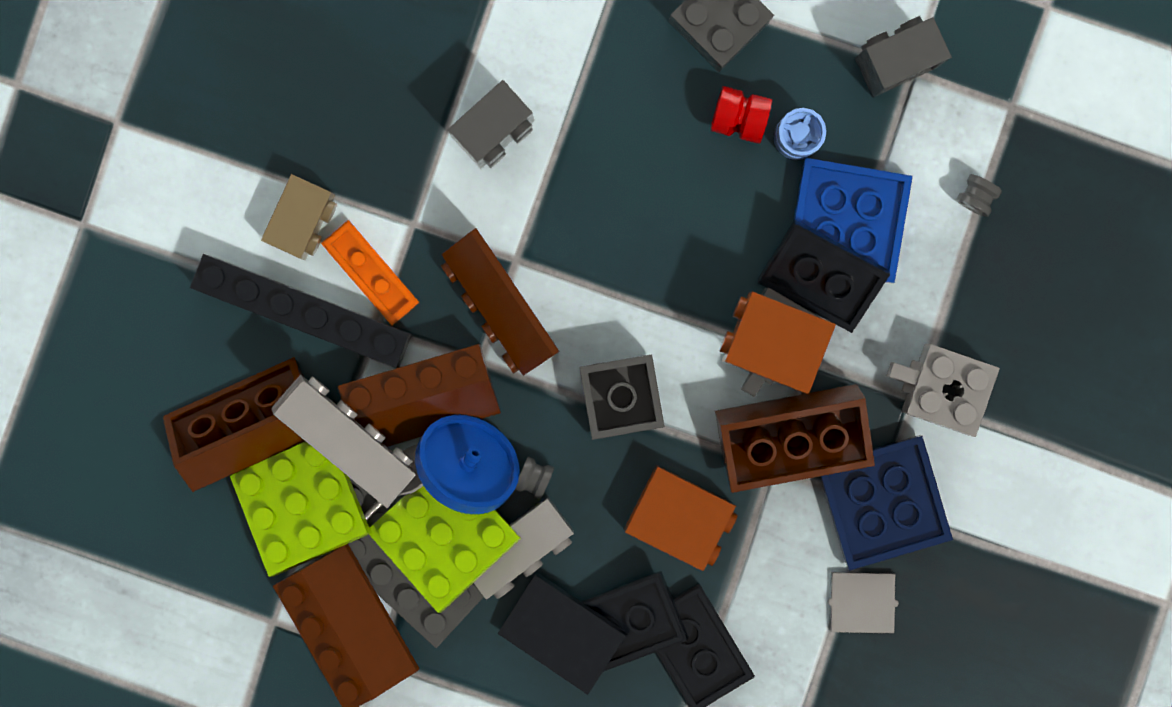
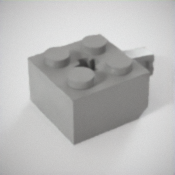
M924 344L919 361L912 360L909 368L891 362L886 376L904 382L901 391L906 392L907 396L901 410L902 413L968 436L976 437L1000 368L932 344ZM953 382L954 385L952 387L956 388L954 396H948L946 399L945 396L948 393L942 392L943 386L951 385Z

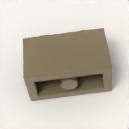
M291 174L261 241L302 260H306L308 254L314 256L322 239V236L318 235L323 221L329 223L336 210L337 203L333 202L335 194Z

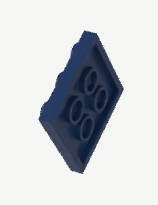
M922 435L874 448L875 466L820 476L847 570H854L953 540Z

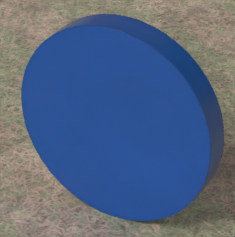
M451 415L435 421L427 428L419 440L415 451L417 474L425 489L438 502L457 512L484 514L494 511L507 501L518 484L520 473L519 461L513 446L496 427L473 416Z

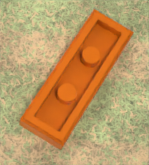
M349 220L321 243L391 326L396 324L420 303Z

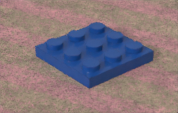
M805 158L794 220L805 224L888 269L890 276L886 283L893 284L896 278L913 176Z

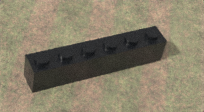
M206 254L202 255L190 286L191 289L394 368L400 367L412 334Z

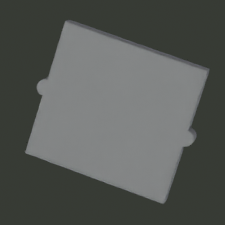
M832 572L831 598L828 599V604L831 606V632L894 633L895 607L898 606V601L895 599V573Z

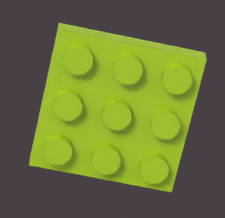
M306 441L230 475L269 577L277 576L371 534L350 478Z
M424 486L401 498L369 528L371 531L370 537L438 613L444 611L522 539L497 510L484 514L457 512L438 502Z

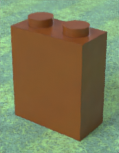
M753 291L749 292L747 298L741 296L733 314V317L738 319L734 332H726L719 352L725 354L722 361L794 390L809 394L836 324Z
M656 465L624 531L704 571L707 564L713 566L722 548L717 543L723 531L729 534L738 514L733 512L736 506L732 502Z

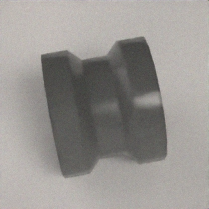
M970 174L967 179L968 187L965 192L959 193L956 201L968 210L988 217L992 211L991 203L994 199L1000 197L1002 190L992 182L980 176Z
M528 456L519 475L515 490L519 492L526 490L531 492L534 498L541 500L554 467L536 464L535 459Z

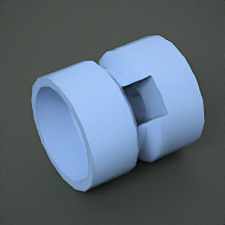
M807 108L794 109L787 113L775 127L773 135L774 144L779 153L788 159H805L819 150L824 143L826 137L825 122L814 110Z

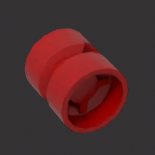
M722 86L710 131L727 136L737 132L740 139L760 144L769 118L772 99L756 94L746 98L743 91Z

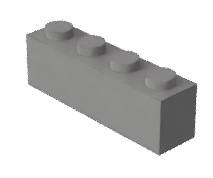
M300 374L272 406L273 415L383 506L388 508L416 476V473L410 467L413 460L398 447L391 451L382 443L385 436L371 424L364 428L354 420L358 414L345 402L340 400L336 405L326 396L329 389L319 380L312 376L308 381Z

